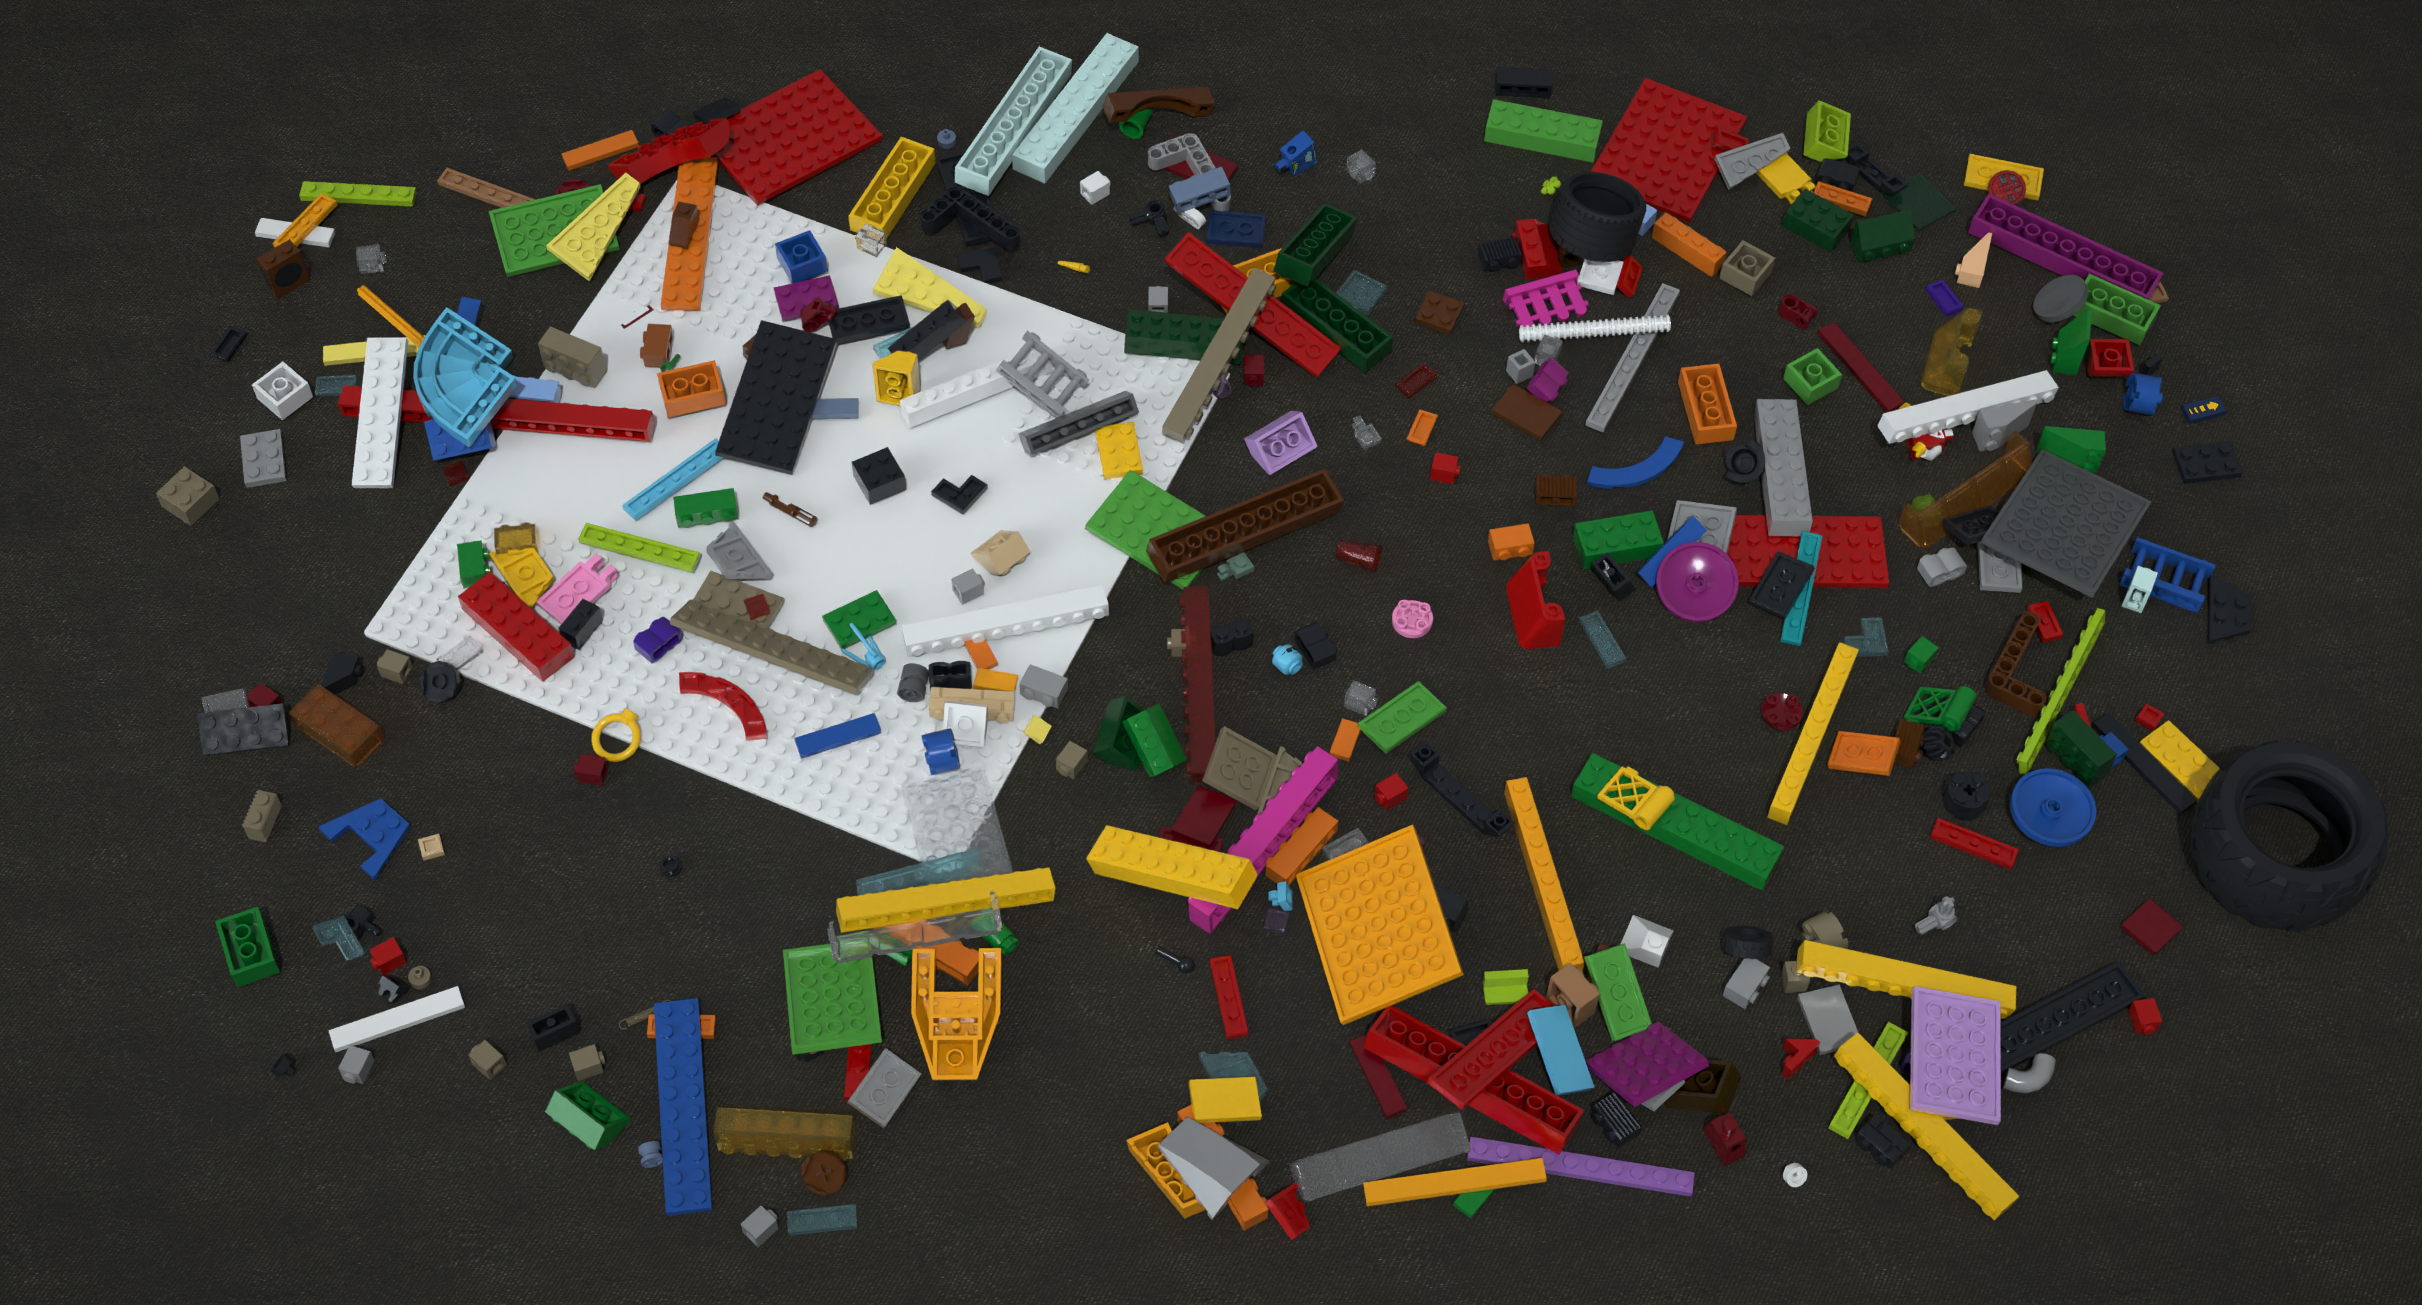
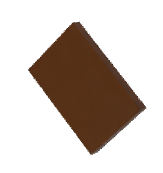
M1512 384L1492 408L1491 414L1542 441L1562 416L1563 411Z

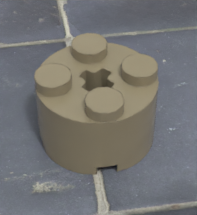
M1828 910L1803 922L1802 928L1804 932L1801 933L1803 941L1808 940L1848 949L1847 938L1843 939L1841 935L1844 930L1832 912L1828 913Z

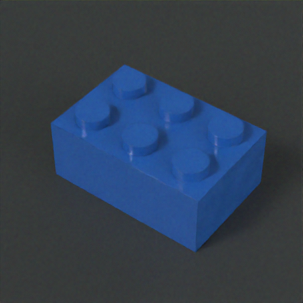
M434 419L424 421L433 461L497 447L491 420L470 448L451 436Z

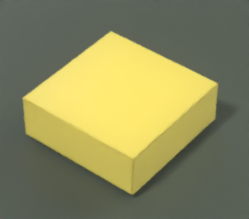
M1033 715L1023 733L1038 744H1041L1052 726L1037 715Z

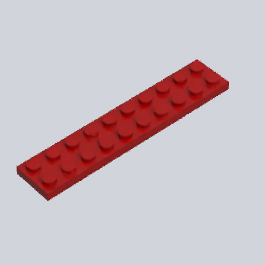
M1189 232L1164 260L1167 265L1228 311L1248 279L1245 274ZM1268 295L1265 309L1263 312L1259 311L1257 323L1254 327L1250 328L1314 377L1318 378L1337 356L1341 348L1275 297Z

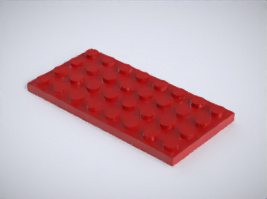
M1736 515L1727 555L1736 567L1739 580L1738 586L1757 587L1778 551L1797 559L1801 536H1768L1766 515ZM1812 516L1810 533L1823 535L1813 587L1888 588L1889 577L1881 517Z

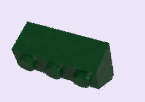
M1906 210L1857 221L1850 247L1858 263L1869 262L1883 257L1887 258L1911 251L1915 240L1911 211Z
M1127 696L1110 700L1092 753L1106 764L1138 770L1141 760L1122 721L1144 711V709Z

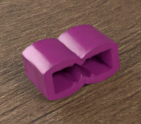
M1550 357L1539 367L1536 375L1528 384L1527 389L1539 399L1545 402H1552L1559 394L1557 392L1558 389L1567 382L1568 379L1566 377L1569 372L1554 358Z

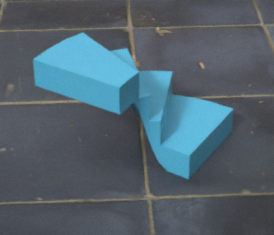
M447 307L430 328L418 349L414 362L413 379L420 403L428 418L432 417L451 436L470 448L517 387L516 377L504 370L513 359L511 349Z

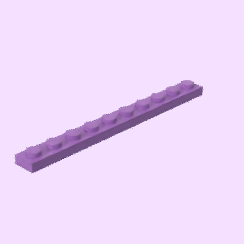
M1470 1137L1467 1161L1494 1165L1543 1158L1545 1173L1690 1197L1693 1193L1695 1172L1564 1151L1558 1155L1545 1148Z

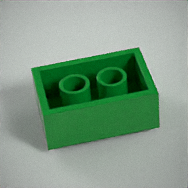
M259 907L215 921L229 971L237 987L280 973L267 926Z

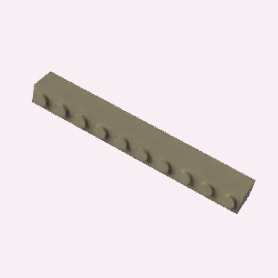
M1254 267L1162 426L1163 434L1182 444L1186 438L1190 439L1194 431L1193 425L1195 422L1199 423L1203 416L1202 410L1204 406L1208 407L1213 398L1211 396L1212 392L1219 389L1222 375L1228 373L1231 367L1230 361L1232 358L1236 359L1239 354L1240 348L1238 347L1241 342H1246L1249 336V328L1254 327L1257 323V315L1259 311L1263 312L1265 309L1268 295H1273L1276 289V285H1274L1275 277Z

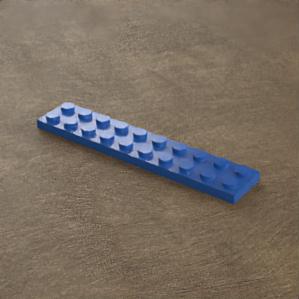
M695 998L654 1003L666 1215L713 1211L699 1000Z

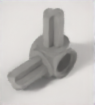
M1946 896L1941 902L1934 905L1929 910L1928 917L1915 924L1916 932L1923 935L1934 928L1945 930L1951 927L1957 921V917L1954 914L1955 909L1953 908L1954 898Z

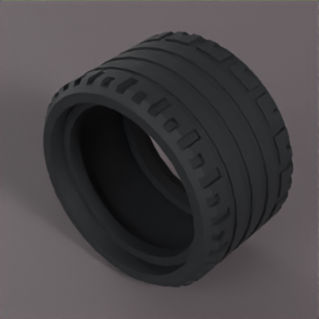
M1600 172L1577 173L1566 178L1561 185L1550 220V233L1563 249L1577 257L1595 262L1621 260L1629 256L1634 249L1646 213V202L1635 187L1618 177Z

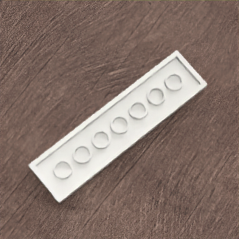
M367 338L352 478L353 488L394 487L408 350L407 338Z

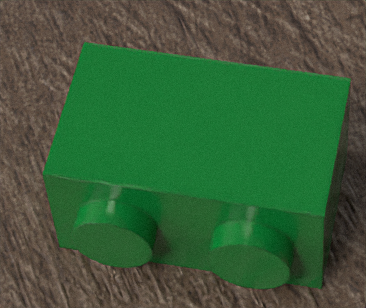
M482 540L457 544L460 579L463 589L472 586L488 572H491L489 564L486 565V560H489L488 548H484Z

